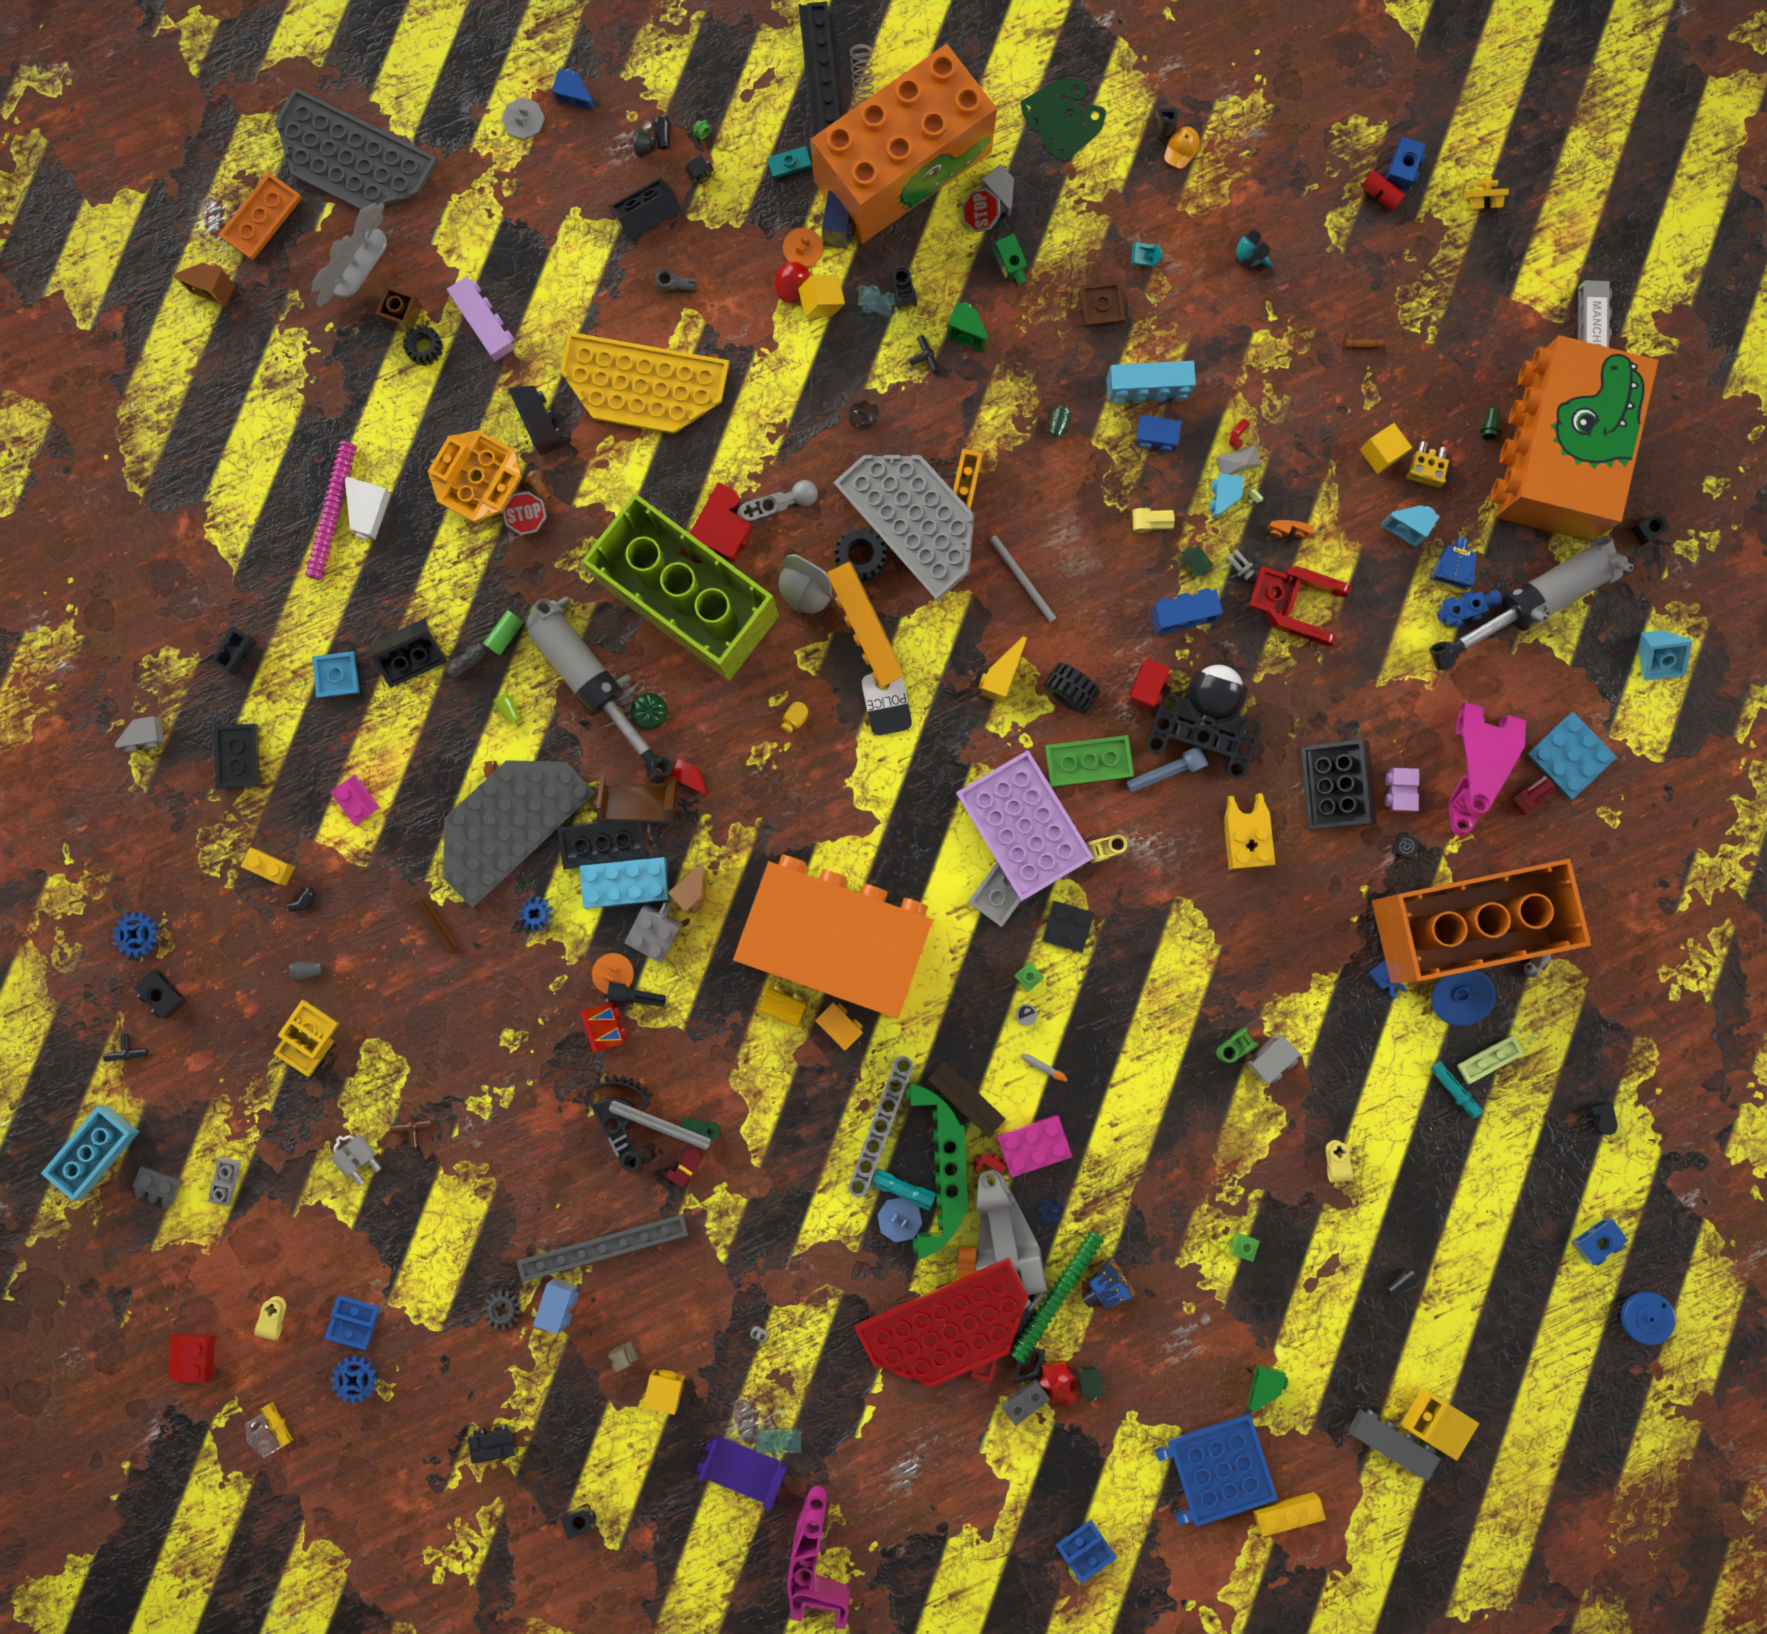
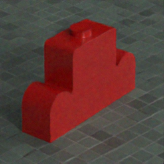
M718 482L690 534L716 554L731 562H735L741 550H745L750 541L748 537L753 527L750 521H746L735 514L737 508L741 505L737 492ZM681 548L678 554L691 560L687 551ZM696 557L691 560L695 563H702Z

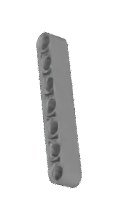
M906 1056L898 1057L893 1064L852 1174L849 1192L854 1197L864 1196L869 1188L911 1075L913 1063ZM900 1060H907L910 1066L907 1071L901 1072L898 1070L897 1064ZM899 1080L902 1083L901 1090L898 1092L892 1091L890 1089L891 1081ZM886 1100L893 1101L895 1105L894 1109L890 1112H886L882 1108V1104ZM879 1120L887 1123V1128L883 1132L875 1129V1123ZM872 1140L877 1141L880 1145L876 1152H871L867 1148V1144ZM869 1161L872 1164V1169L869 1172H863L860 1169L861 1162ZM861 1181L864 1184V1190L862 1192H855L852 1188L854 1182Z

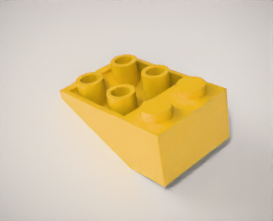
M1422 1387L1401 1425L1457 1461L1479 1423Z

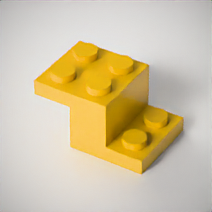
M301 1000L278 1034L282 1041L273 1054L307 1077H310L333 1044L334 1040L330 1037L340 1023L306 1000Z

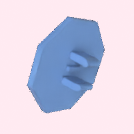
M903 1197L886 1200L877 1214L881 1233L894 1242L913 1239L922 1226L919 1206L914 1205L910 1200Z

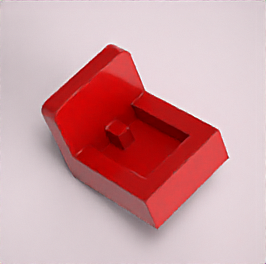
M985 1152L981 1155L977 1154L971 1164L974 1166L973 1171L975 1173H978L983 1163L1000 1173H1003L1006 1165L1003 1163L1004 1159L995 1153L992 1156Z

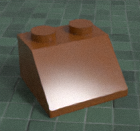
M202 262L174 275L175 279L188 292L226 307L235 287V284L230 280V276L223 272L224 269L214 263L209 265Z

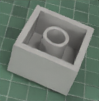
M1274 1035L1244 1064L1261 1083L1270 1084L1272 1082L1274 1084L1283 1076L1281 1072L1286 1068L1291 1069L1298 1062L1297 1058L1301 1054L1283 1035Z

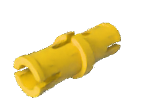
M273 1402L260 1409L269 1424L268 1429L272 1430L280 1447L294 1440L287 1430L285 1419L281 1418Z

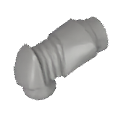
M1551 954L1531 958L1530 962L1524 965L1525 975L1531 978L1539 977L1541 969L1551 961Z

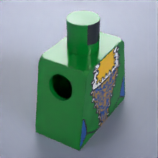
M1015 234L995 242L991 253L1005 279L1012 277L1016 287L1027 282L1023 273L1027 262Z

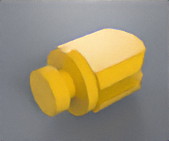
M801 702L792 703L783 715L782 720L784 723L781 725V728L790 734L793 729L797 730L800 728L808 715L807 706Z

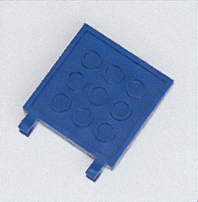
M1249 1413L1168 1439V1447L1155 1449V1454L1159 1461L1173 1457L1189 1506V1510L1174 1513L1179 1525L1193 1521L1195 1527L1278 1500L1257 1432Z

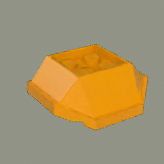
M479 430L448 436L428 470L437 502L474 523L502 513L522 478L516 451ZM482 474V478L479 481H473L475 475Z

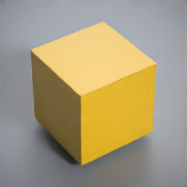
M811 275L798 288L805 318L832 317L845 305L838 275Z
M1395 423L1370 438L1360 451L1375 472L1379 474L1400 460L1412 449V446Z
M653 1369L649 1377L643 1408L675 1415L679 1406L685 1376L678 1375L669 1370Z

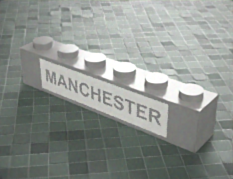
M1585 280L1578 287V340L1609 348V341L1612 336V330L1609 328V321L1612 317V309L1609 308V301L1612 297L1610 281Z

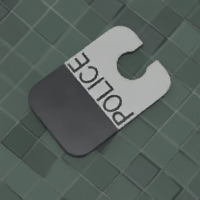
M866 675L862 679V688L872 732L877 736L908 730L912 725V719L903 677L891 682L888 689L879 690L872 675Z

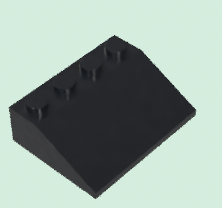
M1359 739L1301 747L1308 830L1376 825L1377 817L1369 741Z

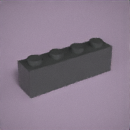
M1359 1409L1347 1431L1355 1438L1424 1480L1429 1481L1441 1459L1435 1454L1436 1450L1426 1443L1423 1446L1416 1443L1417 1438L1408 1432H1405L1404 1435L1397 1431L1399 1427L1387 1420L1386 1423L1378 1420L1380 1416L1372 1410L1368 1409L1365 1412Z

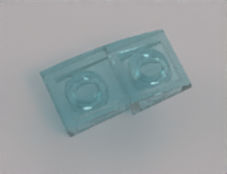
M756 1428L755 1451L801 1453V1430Z

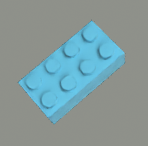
M1194 361L1111 365L1106 378L1108 402H1113L1114 404H1124L1126 401L1144 403L1146 400L1164 402L1167 399L1185 401L1187 398H1190L1196 386Z
M664 857L580 866L583 908L585 909L671 901L668 893L670 889L667 859Z
M109 1105L97 1106L41 1174L72 1201L84 1199L137 1136L139 1131Z

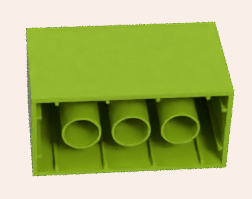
M636 493L632 495L581 561L599 585L728 681L731 680L779 617L773 595ZM683 548L687 551L691 560L696 557L702 563H695L678 553Z

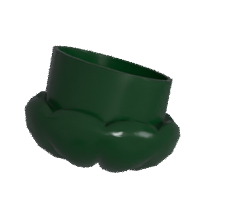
M644 693L633 701L630 714L633 722L638 727L645 730H654L665 723L668 716V707L661 696L654 693Z

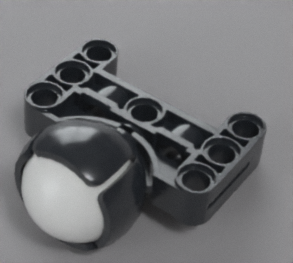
M1212 665L1202 671L1196 670L1189 683L1188 699L1174 694H1164L1160 704L1157 706L1146 739L1148 749L1153 753H1161L1166 748L1169 737L1228 755L1227 773L1234 779L1245 776L1260 734V725L1253 719L1237 714L1244 705L1248 693V687L1243 684L1239 674L1228 666ZM1167 698H1173L1175 701V705L1171 709H1166L1163 705ZM1178 716H1179V717H1182V718H1185V719L1192 720V721H1194V722H1193V723H1190V722H1186V721L1180 720V719L1178 718ZM1160 718L1168 720V726L1164 729L1157 727V722ZM1248 723L1255 725V730L1252 734H1246L1244 731ZM1219 729L1233 733V736L1219 732ZM1203 730L1207 731V740L1199 741L1197 738L1198 733ZM1154 738H1159L1162 741L1161 746L1157 749L1152 748L1150 745L1151 740ZM1242 743L1248 745V751L1244 754L1238 753V746ZM1235 763H1239L1242 766L1241 771L1237 774L1231 772V767Z

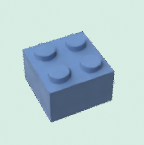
M556 1278L546 1284L533 1326L558 1334L562 1329L565 1330L572 1319L573 1314L570 1313L573 1305H576L580 1294L576 1292L578 1286Z

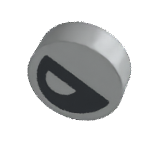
M1023 1004L1016 1010V1019L1022 1025H1031L1037 1019V1011L1032 1005Z

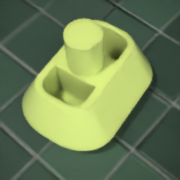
M1255 489L1250 490L1249 495L1251 498L1248 500L1250 504L1253 501L1256 503L1263 501V497Z

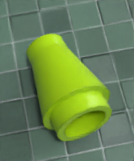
M508 692L493 700L495 703L494 707L510 724L521 718L513 697Z

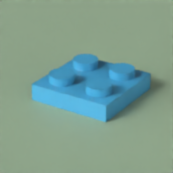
M354 651L312 657L316 698L360 694L357 660Z

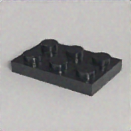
M258 724L214 726L216 789L259 787Z

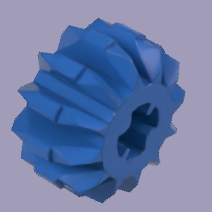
M537 896L535 902L531 897L528 898L529 905L524 902L521 903L525 910H518V914L524 915V917L518 920L520 923L526 921L523 926L524 929H528L531 926V932H536L538 926L540 931H544L543 924L551 925L547 919H553L554 915L548 914V912L553 910L552 906L546 907L549 902L545 899L541 902V897ZM534 910H540L538 913L540 914L539 918H532Z

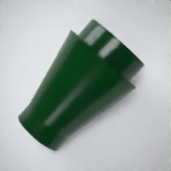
M1496 408L1487 410L1486 418L1480 430L1484 440L1495 441L1501 435L1500 410Z

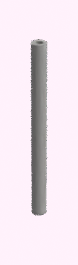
M996 535L990 539L992 545L1050 623L1056 619L1054 613Z

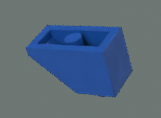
M558 69L552 88L555 101L593 111L592 98L579 75L570 69Z

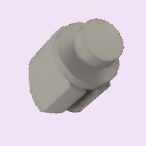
M1235 549L1233 554L1244 568L1231 555H1228L1226 559L1238 572L1237 575L1239 577L1245 575L1244 578L1247 581L1256 572L1254 569L1251 570L1253 564L1249 563Z

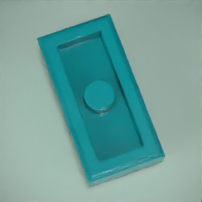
M806 146L767 158L773 179L812 168Z

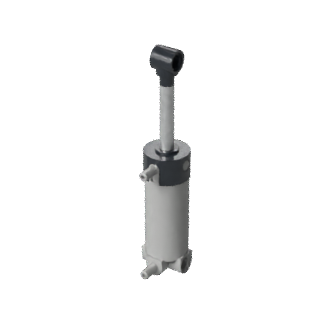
M1603 536L1589 543L1590 547L1503 596L1502 603L1505 612L1453 643L1442 641L1432 645L1429 652L1437 670H1447L1453 667L1456 663L1455 659L1459 657V653L1510 623H1513L1521 631H1527L1540 622H1546L1553 613L1606 582L1612 583L1622 577L1623 570L1631 572L1634 569V565L1628 563V559L1625 556L1616 552L1611 536Z
M568 597L558 602L547 599L538 600L526 621L528 635L570 687L588 714L594 716L605 710L646 763L644 767L647 769V778L655 784L663 783L673 769L670 760L660 755L656 756L614 703L623 694L624 690L621 687L629 683L631 677L626 674L615 680L610 672L600 663L562 614V608L571 602ZM656 768L661 769L663 773L657 771Z

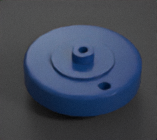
M1643 1291L1633 1294L1626 1300L1621 1310V1323L1627 1335L1633 1340L1645 1345H1657L1666 1341L1673 1333L1676 1316L1672 1305L1667 1299L1659 1294Z

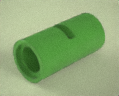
M507 610L483 644L500 656L524 624V621Z

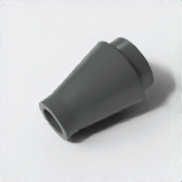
M302 961L290 963V979L298 982L311 977L321 976V963Z

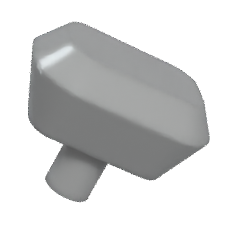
M755 1326L751 1330L750 1336L752 1339L763 1343L768 1337V1332Z

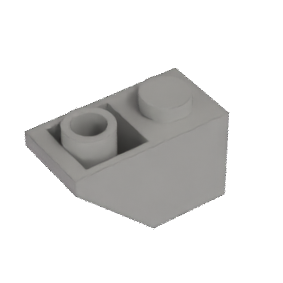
M999 164L982 179L981 189L988 188L1000 199V212H1004L1008 217L1011 215L1014 178Z
M155 716L132 720L115 743V748L123 750L124 753L136 752L137 748L155 749L158 748L159 744H165L162 720Z

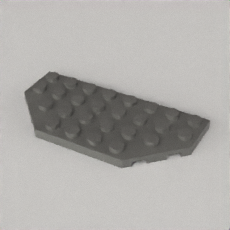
M296 87L293 88L275 120L291 175L358 210L375 202L377 205L382 202L384 206L419 196L438 162L437 157Z
M506 760L444 818L443 879L474 908L592 797L595 791L567 762Z

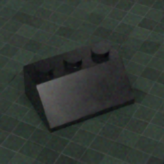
M661 177L608 206L628 240L641 237L643 232L657 228L661 222L675 218L682 211L673 190Z
M535 385L509 388L510 395L540 456L562 447L560 439H563V435L559 427L554 428L552 421L555 418L551 409L546 410L543 404L547 401L542 390L538 392Z
M426 618L368 644L371 658L390 688L447 662L436 635Z

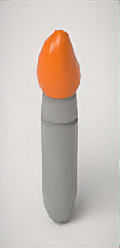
M1021 1054V1058L1025 1062L1047 1073L1055 1080L1067 1081V1077L1061 1071L1055 1070L1029 1054Z

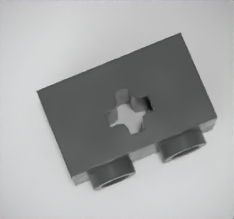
M1035 1378L1004 1400L1001 1405L1016 1426L1047 1403L1050 1398L1037 1378Z

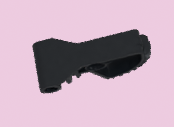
M606 1075L604 1076L605 1082L602 1083L598 1077L596 1078L597 1085L587 1089L585 1096L622 1168L631 1174H639L643 1171L645 1163L627 1130L634 1121L609 1111L612 1101H617L634 1109L635 1107L628 1101L620 1098H607L594 1104L590 1094L609 1086H622L632 1089L645 1099L644 1103L637 1109L642 1112L650 1105V1099L654 1095L652 1092L645 1095L648 1090L646 1086L639 1090L641 1086L639 1081L632 1086L633 1078H630L625 1083V1076H621L620 1082H618L616 1075H613L612 1081ZM612 1120H617V1129L609 1131L608 1123ZM631 1160H635V1161H636V1163H634V1164H636L634 1167H631V1166L629 1165V1164H631V1163H630Z

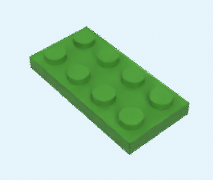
M1128 735L1045 745L1051 787L1134 777Z

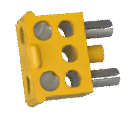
M1422 441L1419 451L1412 458L1410 470L1406 478L1440 488L1446 482L1445 475L1449 460L1445 458L1448 449L1441 447L1438 457L1435 456L1437 451L1434 449H1430L1429 454H1427L1428 443Z

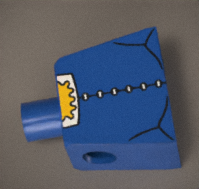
M1457 537L1454 546L1447 545L1442 550L1429 579L1465 590L1472 587L1474 584L1476 553L1467 550L1469 540Z

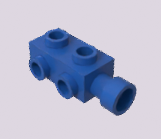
M1472 590L1462 594L1463 598L1455 600V597L1442 601L1443 604L1438 607L1437 617L1440 623L1444 622L1445 627L1451 625L1452 628L1463 625V621L1471 619V622L1484 618L1483 614L1489 611L1488 607L1494 608L1502 605L1501 595L1498 590L1490 591L1485 596L1482 591L1475 593ZM1473 601H1476L1478 607L1473 606ZM1453 607L1458 608V614L1453 613Z

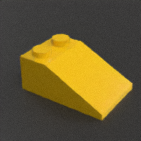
M1022 637L989 668L987 674L983 673L978 689H981V696L1004 703L1023 651L1026 637Z

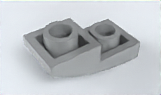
M222 1156L217 1159L215 1178L211 1181L208 1202L230 1206L239 1176L241 1160Z

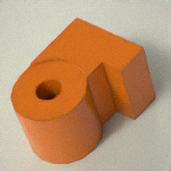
M959 1245L956 1278H962L976 1272V1247Z

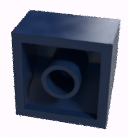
M828 190L822 225L823 246L847 249L848 242H852L853 222L850 221L849 212L833 191Z

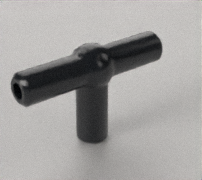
M918 336L917 340L923 352L909 358L910 365L913 366L927 360L932 373L939 372L940 369L934 358V352L930 349L925 336Z
M121 1034V1052L106 1053L103 1055V1059L105 1062L128 1061L132 1058L146 1057L149 1052L147 1048L130 1050L129 1034Z

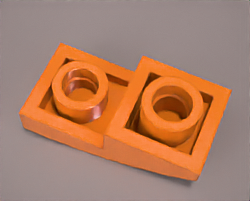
M1278 520L1272 521L1266 530L1271 532L1270 534L1276 538H1286L1292 532L1293 536L1297 538L1308 539L1315 526L1298 521Z

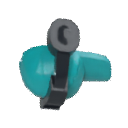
M1255 229L1249 231L1246 236H1242L1236 248L1237 256L1235 262L1242 269L1262 263L1271 270L1274 265L1267 256L1270 252V247L1265 242L1259 243L1261 234Z

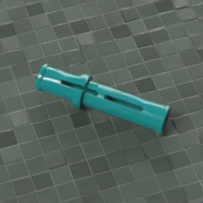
M1441 1061L1435 1063L1430 1068L1456 1099L1455 1102L1461 1105L1472 1119L1478 1117L1483 1112V1109L1471 1097L1472 1094L1460 1085Z

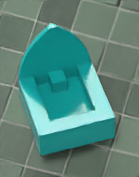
M1135 242L1132 246L1131 264L1151 268L1159 263L1163 251L1158 245Z

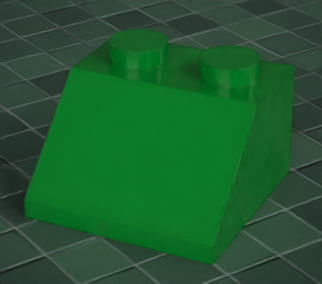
M957 302L948 322L946 338L984 353L988 335L977 310L968 303L963 302L961 304Z

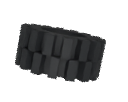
M416 325L417 329L412 327L410 328L411 333L406 332L407 338L403 339L405 343L403 348L413 362L415 361L416 364L420 365L421 363L423 366H427L426 363L432 365V360L435 359L437 362L439 360L437 356H442L443 342L432 327L428 328L427 325H423L422 328L420 325ZM420 339L430 340L431 346L426 352L416 350V343Z

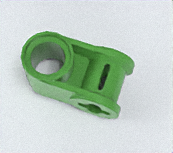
M1247 1027L1236 1032L1217 1048L1216 1056L1221 1062H1235L1259 1045L1248 1034ZM1227 1047L1232 1051L1230 1059H1226L1223 1055V1051Z

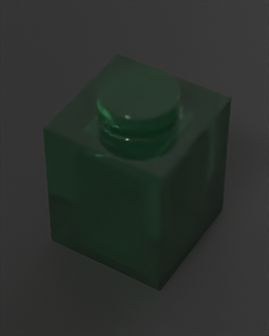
M1199 545L1194 548L1190 546L1181 553L1183 556L1179 562L1193 581L1213 566V563Z
M1099 1366L1077 1368L1082 1398H1086L1087 1401H1094L1100 1399L1099 1396H1104Z

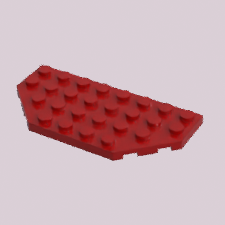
M1010 1257L858 1323L854 1329L873 1366L880 1369H888L896 1375L909 1380L912 1378L922 1382L925 1386L933 1387L1009 1354L1029 1295Z

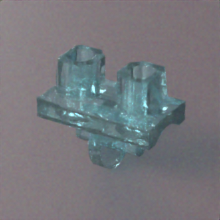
M872 284L869 287L864 285L858 287V305L862 307L863 313L869 315L872 312H876L885 317L891 315V306L895 304V295L888 291L882 294L878 287Z

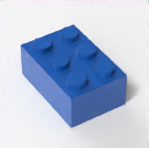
M1205 588L1197 591L1198 594L1190 595V593H1183L1178 595L1177 599L1170 600L1167 597L1157 600V603L1150 611L1155 635L1216 622L1223 614L1217 589L1210 591V588Z

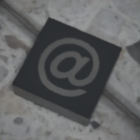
M1401 832L1391 852L1411 861L1414 858L1420 840Z

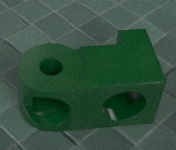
M682 1117L681 1127L707 1137L711 1141L717 1139L720 1135V1127L716 1122Z

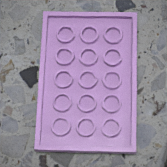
M1029 750L956 792V795L1020 901L1025 900L1094 859Z

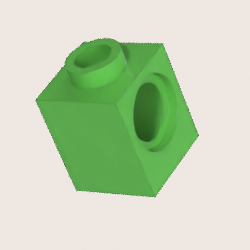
M1031 962L1027 963L1013 976L1026 992H1029L1044 979Z
M1234 1232L1228 1252L1253 1262L1260 1241Z

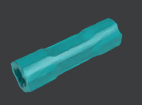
M877 1168L870 1186L884 1192H891L910 1200L914 1205L928 1211L936 1196L935 1192L911 1185Z

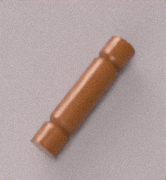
M1383 339L1345 341V348H1383L1384 346Z

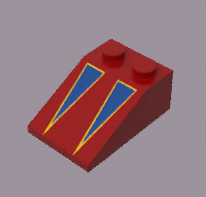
M614 1003L580 1011L593 1053L626 1044L625 1039L628 1038L625 1026L621 1027L619 1021L622 1018L618 1006H614Z

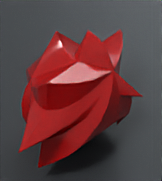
M1054 1361L1050 1366L1041 1364L1044 1374L1038 1382L1048 1390L1051 1406L1062 1403L1071 1410L1069 1401H1077L1081 1394L1075 1384V1376L1071 1374L1072 1367L1068 1364L1069 1361Z

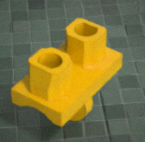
M1487 174L1484 175L1483 181H1477L1476 187H1483V190L1466 192V198H1470L1471 209H1483L1484 197H1490V208L1503 207L1504 196L1509 195V188L1491 189L1498 186V180H1492L1491 175Z

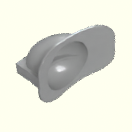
M792 554L784 558L783 570L779 576L778 586L782 598L789 604L792 610L799 614L801 612L814 614L822 611L831 599L835 600L831 592V581L825 571L798 555Z

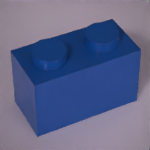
M1140 415L1134 445H1139L1143 449L1160 448L1162 452L1175 451L1179 442L1182 421Z

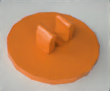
M797 228L785 237L783 253L788 262H799L805 267H810L821 258L823 244L820 236L815 231L808 228Z
M605 954L593 966V983L604 994H607L609 981L624 983L628 988L633 982V966L621 954Z

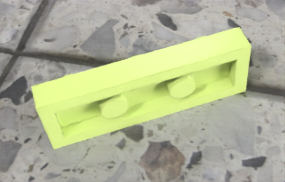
M1510 1035L1457 1064V1067L1466 1083L1471 1084L1525 1053L1515 1035Z

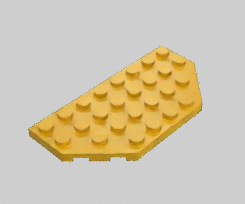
M568 332L560 372L593 420L675 434L722 402L729 360Z

